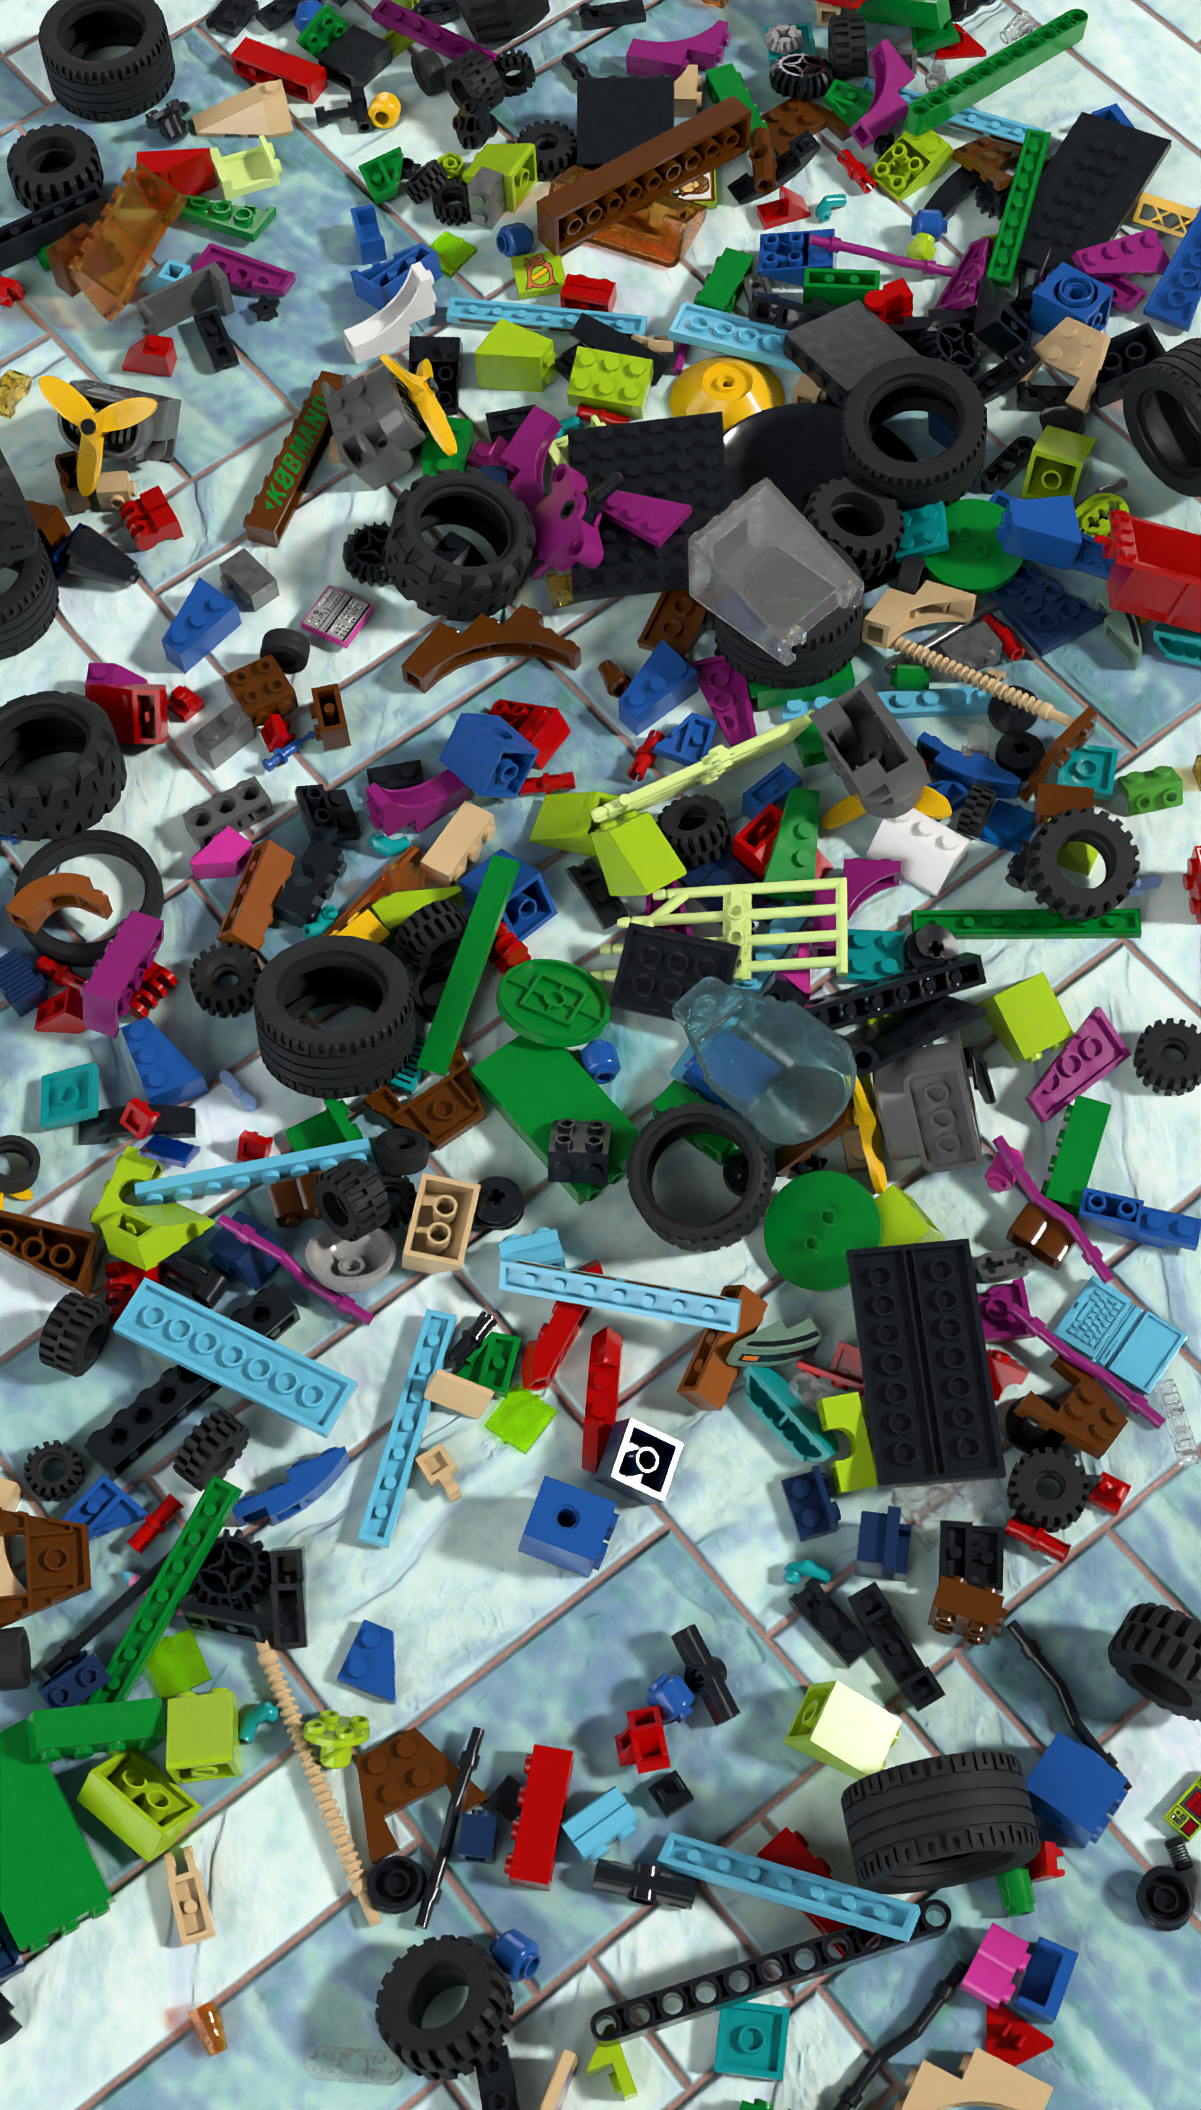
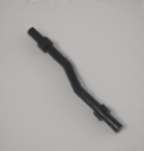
M1016 1619L1013 1620L1006 1628L1022 1647L1020 1651L1028 1661L1030 1659L1054 1688L1072 1731L1083 1745L1095 1751L1109 1766L1123 1775L1116 1766L1118 1762L1110 1752L1106 1753L1082 1722L1067 1684L1041 1652L1043 1650L1041 1645L1035 1638H1030ZM1127 1780L1123 1788L1128 1791L1133 1786Z
M473 1727L466 1751H462L458 1762L460 1770L449 1801L439 1849L428 1884L423 1885L420 1895L422 1903L414 1925L420 1929L427 1930L434 1906L439 1904L443 1890L440 1889L451 1855L461 1807L472 1772L477 1770L480 1760L478 1753L485 1730L478 1727Z
M958 1960L946 1978L938 1981L931 1991L933 1996L913 2024L872 2054L852 2084H846L838 2096L840 2100L833 2110H855L863 2099L861 2094L881 2066L922 2036L944 2004L948 2005L956 1994L954 1989L969 1969L964 1962Z

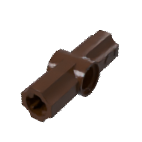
M760 126L753 129V133L750 135L751 150L748 156L752 162L754 188L757 193L761 192L766 195L773 192L776 186L775 171L778 164L774 158L772 133L770 129Z

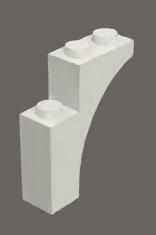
M421 262L411 265L403 286L384 308L362 323L343 330L346 348L356 365L408 344L410 340L409 332L412 331L411 324L435 314L434 303L437 302V299L432 289V285L435 284L431 271L425 270Z

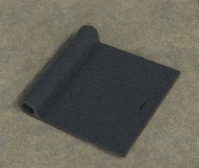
M946 995L892 1012L886 1017L874 1021L873 1024L866 1025L847 1036L831 1031L805 1039L804 1043L807 1050L812 1054L851 1072H855L857 1075H867L988 1013L984 1007Z

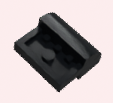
M323 784L296 786L295 798L311 841L315 839L332 846V843L335 841L358 840L362 832L346 789L325 791Z

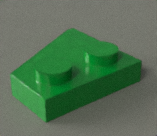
M834 79L825 94L824 103L851 128L868 111L874 93Z
M400 146L358 166L376 205L398 195L404 157Z
M491 1331L483 1340L481 1347L466 1359L467 1363L456 1376L493 1390L494 1396L507 1398L522 1345L521 1337Z

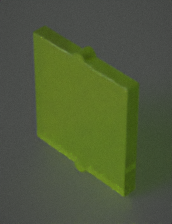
M444 231L429 246V248L438 253L442 273L451 278L477 252V247L465 242L462 237L458 238L447 231Z
M516 1383L509 1392L508 1397L502 1401L484 1426L500 1437L503 1444L509 1443L526 1455L557 1415L558 1411L542 1401L539 1394L533 1395Z
M191 1628L170 1638L165 1636L163 1641L158 1643L147 1663L163 1703L168 1701V1699L177 1697L179 1693L191 1692V1689L212 1680Z

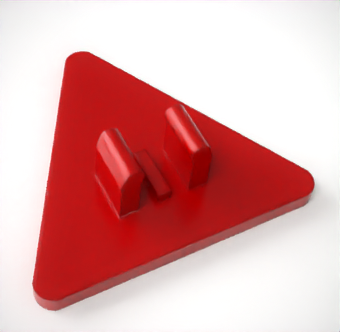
M955 23L953 25L961 42L938 49L935 59L949 60L985 57L987 51L959 24Z
M986 2004L987 2053L1016 2067L1053 2047L1054 2042L1052 2039L1001 2004H999L997 2010Z

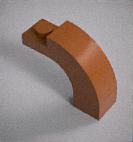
M76 873L51 874L29 883L14 896L5 909L12 924L34 934L37 933L48 916L63 908H80L108 920L113 912L109 897L103 891L93 888L90 877Z

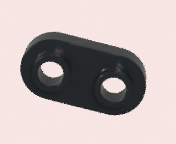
M455 0L422 2L416 4L412 9V12L436 24L450 22L456 19L459 14L458 3Z

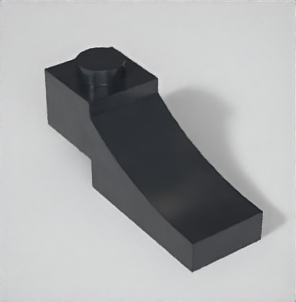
M753 291L748 318L753 322L774 325L775 328L791 331L830 313V310L778 297V295Z
M305 1546L272 1548L270 1550L272 1577L270 1587L275 1650L308 1647Z

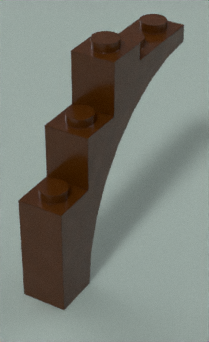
M521 604L503 625L497 619L489 618L480 613L463 634L456 628L448 627L440 622L401 667L404 682L425 694L447 675L477 661L504 656L537 657L557 662L575 671L581 665L580 647L575 642L562 638L551 628H545L543 615L538 610L530 609Z

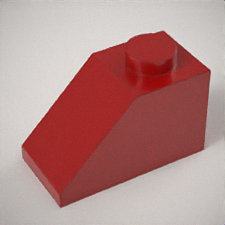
M148 334L128 349L122 370L171 377L177 361L173 338Z
M69 987L38 1006L34 1030L38 1032L79 1034L88 1029L83 1024V997L80 996V991Z

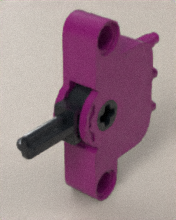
M561 463L554 469L551 475L553 492L535 508L531 516L532 525L535 527L536 539L531 561H534L536 558L542 560L531 573L533 579L543 576L552 567L564 572L570 569L576 562L589 569H594L601 563L604 555L598 530L603 511L601 504L625 483V478L619 471L613 472L596 489L591 490L588 488L586 477L567 464Z

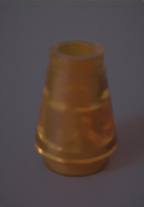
M214 2001L188 2012L191 2019L188 2023L204 2049L208 2052L209 2057L228 2049L220 2007L216 2008Z

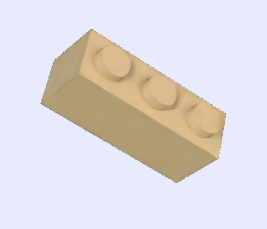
M465 800L420 861L423 877L444 888L454 887L456 883H459V880L466 875L467 868L471 862H475L479 858L481 848L486 841L490 842L496 832L494 814Z

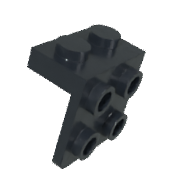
M569 1118L553 1121L548 1148V1182L608 1184L612 1124L602 1120L574 1121Z

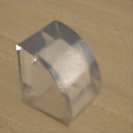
M965 723L961 752L966 757H972L975 752L988 757L993 726Z

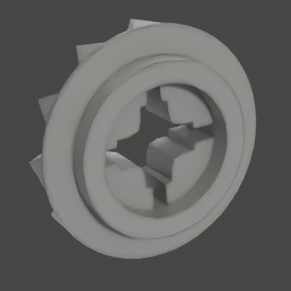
M776 23L775 27L768 28L764 41L767 48L771 51L786 54L794 52L801 46L802 34L801 30H797L795 25L788 26L787 23L784 25Z

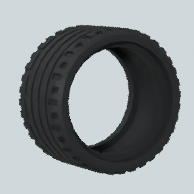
M698 1102L679 1104V1107L674 1108L672 1106L668 1110L657 1114V1118L651 1119L641 1129L639 1138H635L629 1152L631 1158L627 1160L626 1174L629 1181L628 1189L635 1207L653 1232L669 1244L677 1245L680 1249L697 1252V1250L709 1252L720 1250V1247L724 1246L726 1248L730 1247L736 1242L738 1243L742 1240L741 1237L745 1234L749 1235L759 1224L758 1220L760 1217L763 1218L772 1190L769 1161L757 1133L748 1122L743 1121L740 1115L728 1108L726 1110L722 1109L721 1105L703 1102V1104H698ZM696 1133H711L728 1139L745 1154L749 1164L748 1183L739 1203L724 1216L705 1223H688L666 1214L656 1204L652 1191V1176L656 1163L662 1153L675 1141Z

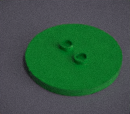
M962 499L952 502L950 506H945L950 550L921 557L926 560L925 570L929 576L938 584L972 594L989 593L1008 584L1020 571L1024 558L1003 553L1001 542L996 540V527L1001 522V514L1005 512V508L996 503L981 499Z
M533 959L511 967L502 976L496 994V1004L499 1013L513 1030L529 1040L553 1047H575L593 1041L606 1029L611 1014V1006H609L610 997L604 986L584 969L560 960Z
M835 1171L809 1172L790 1181L773 1199L764 1223L765 1248L774 1268L790 1283L814 1292H832L850 1286L846 1250L881 1247L883 1239L882 1216L872 1194L855 1179Z

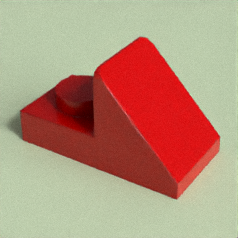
M780 186L779 200L756 206V213L765 230L811 217V212L803 197L784 186Z

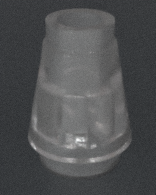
M1028 11L1018 12L1000 32L1002 41L1005 44H1009L1030 34L1036 26L1033 16Z
M935 60L925 78V85L929 91L949 81L946 63L943 60Z

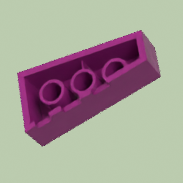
M134 910L131 911L126 920L122 919L115 939H110L106 946L104 957L102 960L98 959L96 961L91 978L85 980L82 984L80 996L83 997V1024L85 1028L116 1038L120 1030L118 1020L120 1016L126 1017L131 1008L129 1003L132 998V991L138 993L144 978V969H150L164 940L163 920Z

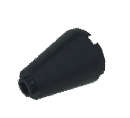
M83 525L85 530L79 529L76 532L66 552V555L70 556L69 563H63V571L65 573L123 587L136 584L140 576L138 563L92 527Z

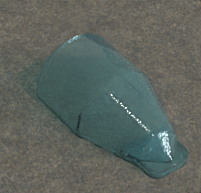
M709 976L699 981L674 1004L672 1015L679 1025L684 1028L689 1043L697 1057L698 1065L704 1074L706 1084L717 1096L773 1143L794 1145L812 1140L830 1128L846 1109L856 1084L857 1065L852 1050L844 1039L796 1002L790 1000L787 1002L778 1001L774 996L766 995V997L758 996L751 990L727 985L717 977Z

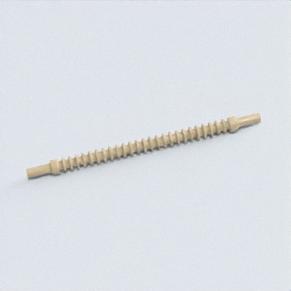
M902 636L897 637L888 647V649L893 648L895 652L900 651L901 655L906 654L908 658L913 657L914 661L919 660L921 664L926 662V666H932L934 670L939 668V672H945L947 676L952 674L953 679L958 678L960 682L965 680L966 685L971 684L973 688L978 686L980 691L985 689L986 694L991 693L993 697L998 695L999 700L1005 698L1006 703L1011 702L1013 706L1018 704L1019 709L1025 707L1026 712L1031 711L1032 715L1038 714V717L1045 721L1050 719L1065 727H1069L1076 720L1069 715L1055 710L1054 706L1048 702L1042 704L1041 699L1036 701L1034 696L1029 698L1028 693L1022 695L1021 690L1016 691L1014 687L1009 688L1008 684L1002 686L1001 681L996 682L994 678L989 679L988 675L982 677L981 672L976 673L975 669L969 670L968 666L963 667L961 663L956 664L955 660L950 661L948 657L943 658L942 654L937 655L935 651L930 652L929 648L924 649L922 645L917 646L916 642L911 643L909 639L904 641Z
M266 1640L265 1644L254 1642L259 1653L257 1657L259 1665L265 1668L263 1674L268 1675L266 1682L272 1684L270 1691L275 1692L273 1699L279 1701L276 1707L282 1709L280 1716L285 1717L283 1724L289 1726L287 1733L292 1734L290 1741L296 1743L293 1749L299 1751L297 1758L303 1760L300 1766L306 1768L304 1775L310 1777L307 1783L313 1785L311 1793L317 1794L314 1800L315 1802H320L318 1810L324 1812L321 1818L327 1819L325 1827L331 1829L328 1835L334 1837L332 1844L333 1846H338L336 1854H341L342 1856L339 1862L345 1864L343 1871L349 1873L346 1879L352 1882L350 1885L353 1896H358L369 1926H377L382 1923V1919L375 1903L371 1901L367 1892L368 1877H364L366 1870L360 1869L362 1861L356 1859L359 1853L353 1851L355 1844L349 1842L352 1836L345 1832L348 1826L342 1825L344 1817L338 1815L341 1809L335 1807L337 1800L331 1798L334 1792L328 1790L330 1783L324 1781L327 1775L326 1773H321L323 1766L317 1764L320 1758L319 1756H314L316 1748L310 1747L312 1743L304 1737L303 1728L305 1722H300L302 1714L297 1713L298 1705H293L295 1697H290L292 1690L286 1688L289 1682L283 1680L285 1673L280 1672L282 1665L277 1663L279 1660L278 1655L274 1649L270 1648L268 1640Z

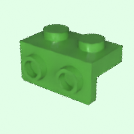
M1158 766L1154 770L1145 772L1134 771L1126 776L1118 777V788L1127 798L1128 813L1130 815L1183 804L1182 779L1171 766Z

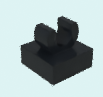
M676 1770L648 1788L650 1795L666 1819L694 1801L693 1795Z

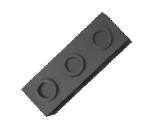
M253 776L247 780L240 781L236 786L223 793L214 795L212 799L201 805L190 808L186 813L182 814L186 830L199 849L203 850L211 842L212 838L218 832H222L227 826L240 833L274 814L270 797L256 777Z

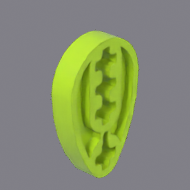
M1099 493L1089 497L1075 510L1080 531L1093 538L1095 534L1107 537V534L1111 532L1109 519L1102 518L1099 520V516L1107 517L1111 507L1113 509L1119 508V510L1129 513L1127 503L1120 496L1112 493ZM1091 523H1092L1093 525L1098 524L1099 527L1096 528V527L1092 526V527L1089 528V524H1091Z

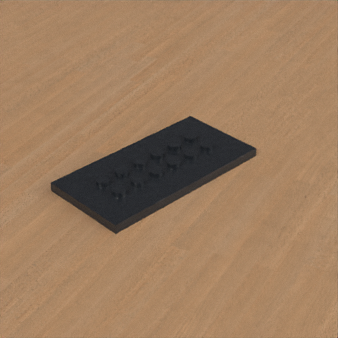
M1081 112L1040 176L1016 264L1039 270L1047 248L1051 247L1052 251L1043 273L1049 274L1052 269H1056L1062 262L1077 269L1071 257L1076 251L1114 240L1169 152L1172 140Z
M969 1238L846 1250L878 1490L1005 1478V1462Z

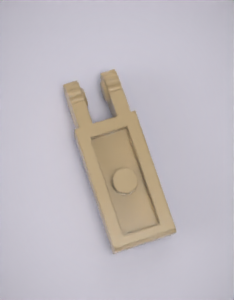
M192 1845L184 1847V1858L189 1872L178 1875L177 1863L172 1852L164 1854L168 1879H166L183 1947L217 1937L202 1874L198 1868Z

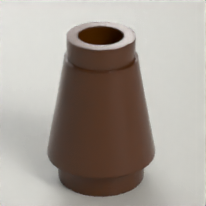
M605 660L599 665L598 670L608 694L615 698H620L630 685L631 678L611 660Z

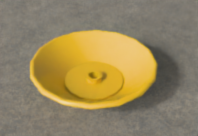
M722 355L702 359L686 368L672 385L669 405L673 417L722 411L725 433L736 423L750 415L765 409L784 405L786 398L780 380L767 366L737 356Z

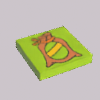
M550 251L511 257L519 300L561 293L566 278L560 254L555 256Z

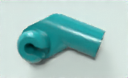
M834 194L824 196L815 209L816 217L822 222L828 221L830 219L829 216L832 215L831 209L833 207H844L846 205V195Z
M571 416L558 421L562 428L555 439L562 437L569 429L583 428L584 424L579 421L580 418L577 416Z
M373 833L369 838L370 847L385 857L399 854L410 847L407 836L393 841L381 833Z
M326 905L321 909L314 923L303 926L304 936L306 938L321 936L336 921L338 909L333 905Z
M804 1559L788 1563L784 1568L786 1572L783 1575V1580L787 1584L796 1585L800 1582V1577L809 1576L823 1584H827L831 1578L832 1570L810 1559Z
M262 1701L248 1710L239 1729V1740L252 1744L258 1725L265 1720L269 1723L275 1722L279 1716V1708L272 1705L270 1701Z

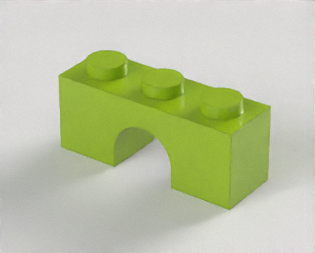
M127 1145L123 1155L120 1154L115 1162V1172L111 1180L108 1179L104 1184L103 1196L99 1204L95 1205L90 1213V1223L95 1233L104 1237L100 1223L123 1208L134 1207L125 1204L124 1201L130 1193L135 1191V1183L160 1179L165 1168L159 1155Z
M858 1392L816 1401L822 1432L837 1430L844 1433L850 1441L848 1456L843 1460L829 1463L835 1493L841 1494L877 1486L875 1465L871 1453L870 1429H866L864 1417H867L865 1400L859 1398Z

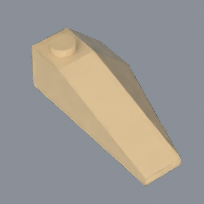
M281 79L257 84L192 116L197 137H226L228 134H240L241 138H249V135H264L265 139H273L294 134Z

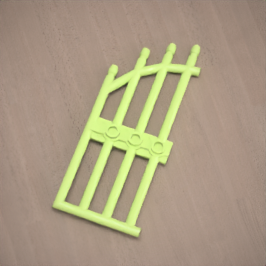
M811 709L800 717L731 748H725L723 744L709 750L708 755L702 757L701 761L633 792L622 794L619 798L604 804L603 807L595 808L591 811L593 821L598 823L615 819L616 817L620 818V813L630 809H636V812L643 811L701 784L703 786L709 785L718 780V776L789 745L813 723L809 715L816 710Z
M847 877L670 888L668 890L659 889L653 892V899L659 901L669 900L652 914L617 919L619 928H628L629 922L650 927L723 922V937H708L706 939L742 947L733 983L752 981V972L836 968V975L838 977H846L848 975ZM836 889V904L752 909V895ZM723 897V911L670 914L691 898ZM836 915V930L752 935V920ZM836 941V956L752 961V946ZM624 943L600 945V954H622ZM618 969L592 971L591 975L598 981H615Z

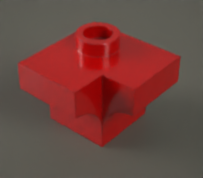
M988 1349L987 1356L994 1400L999 1401L1008 1385H1022L1026 1381L1030 1369L1017 1364V1360L1010 1358V1355L1000 1350Z
M659 1705L626 1711L628 1725L621 1734L615 1736L620 1767L636 1764L638 1774L670 1768L671 1765Z

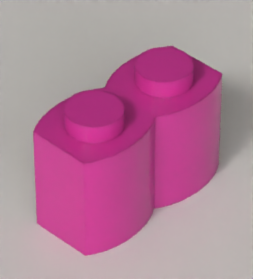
M992 1922L959 1989L996 2010L1000 2002L1007 2005L1016 1988L1014 1984L1010 1983L1015 1972L1023 1974L1031 1958V1955L1026 1953L1030 1943Z

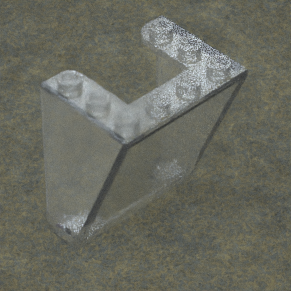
M767 477L758 484L751 486L746 494L738 500H734L725 511L718 516H714L699 532H694L688 540L689 595L786 667L796 660V655L791 652L792 646H796L798 642L803 645L806 642V633L835 608L840 606L844 610L847 607L855 610L863 603L864 582Z

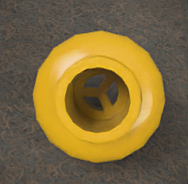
M380 92L375 95L371 100L368 110L372 124L381 129L393 127L400 116V101L395 95L388 92Z

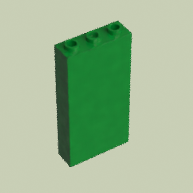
M519 1035L471 1068L472 1079L477 1088L547 1169L548 1148L553 1121L569 1118L574 1121L602 1120L612 1124L608 1184L559 1182L579 1206L585 1201L590 1202L599 1196L603 1188L609 1184L614 1185L624 1177L627 1171V1160L631 1158L629 1154L630 1149L634 1144L635 1138H639L641 1133L565 1047L543 1045Z
M23 1719L0 1732V1911L18 1949L24 1953L30 1951L31 1954H34L49 1945L48 1940L60 1933L64 1937L79 1929V1922L91 1916L92 1919H96L111 1910L109 1905L116 1902L51 1765L49 1763H42L41 1759L30 1760L25 1725L26 1719Z

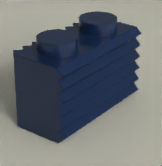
M13 949L0 957V991L19 1017H23L24 1014H28L29 1011H33L34 1008H38L39 1004L49 999L45 991L49 986L40 973L35 976L32 972L34 966L26 954L20 956L18 951Z

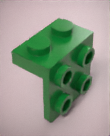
M329 4L323 5L299 35L296 42L318 59V56L345 32L349 23Z
M323 1098L325 1111L286 1130V1137L294 1152L363 1139L358 1125L349 1122L347 1117L350 1116V1112L343 1099L338 1101L337 1099Z

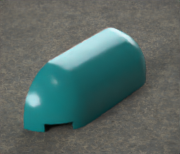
M1165 623L1156 625L1154 641L1165 657L1201 666V633Z
M753 1365L747 1366L743 1377H746L745 1390L747 1394L744 1398L749 1407L797 1459L803 1462L820 1463L832 1458L839 1451V1444L832 1431L822 1432L819 1416L797 1392L772 1369Z

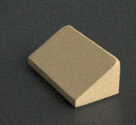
M437 1369L429 1377L423 1397L472 1418L479 1419L492 1399L494 1392L491 1389Z

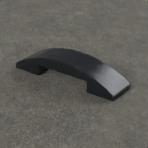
M808 129L788 142L789 150L775 159L778 167L775 171L776 186L773 192L795 177L821 148ZM747 172L727 186L739 205L747 204L766 196L764 193L756 192L753 176L750 177Z
M961 166L938 188L924 209H938L942 212L943 218H947L948 221L954 215L955 207L978 186L979 182L984 183L980 179L981 173L975 169L974 172H970Z
M1027 341L1004 354L1005 361L972 381V383L976 384L977 390L981 392L984 405L1015 386L1038 364L1040 357Z
M148 1105V1108L154 1113L157 1111L160 1113V1117L156 1125L150 1130L149 1135L165 1134L166 1139L196 1137V1109L175 1105ZM126 1106L99 1110L98 1117L80 1121L79 1146L109 1144V1138L135 1136L119 1122Z
M876 1582L847 1598L864 1633L873 1643V1648L914 1709L919 1712L946 1695L930 1668L928 1666L925 1667L891 1613L893 1609Z

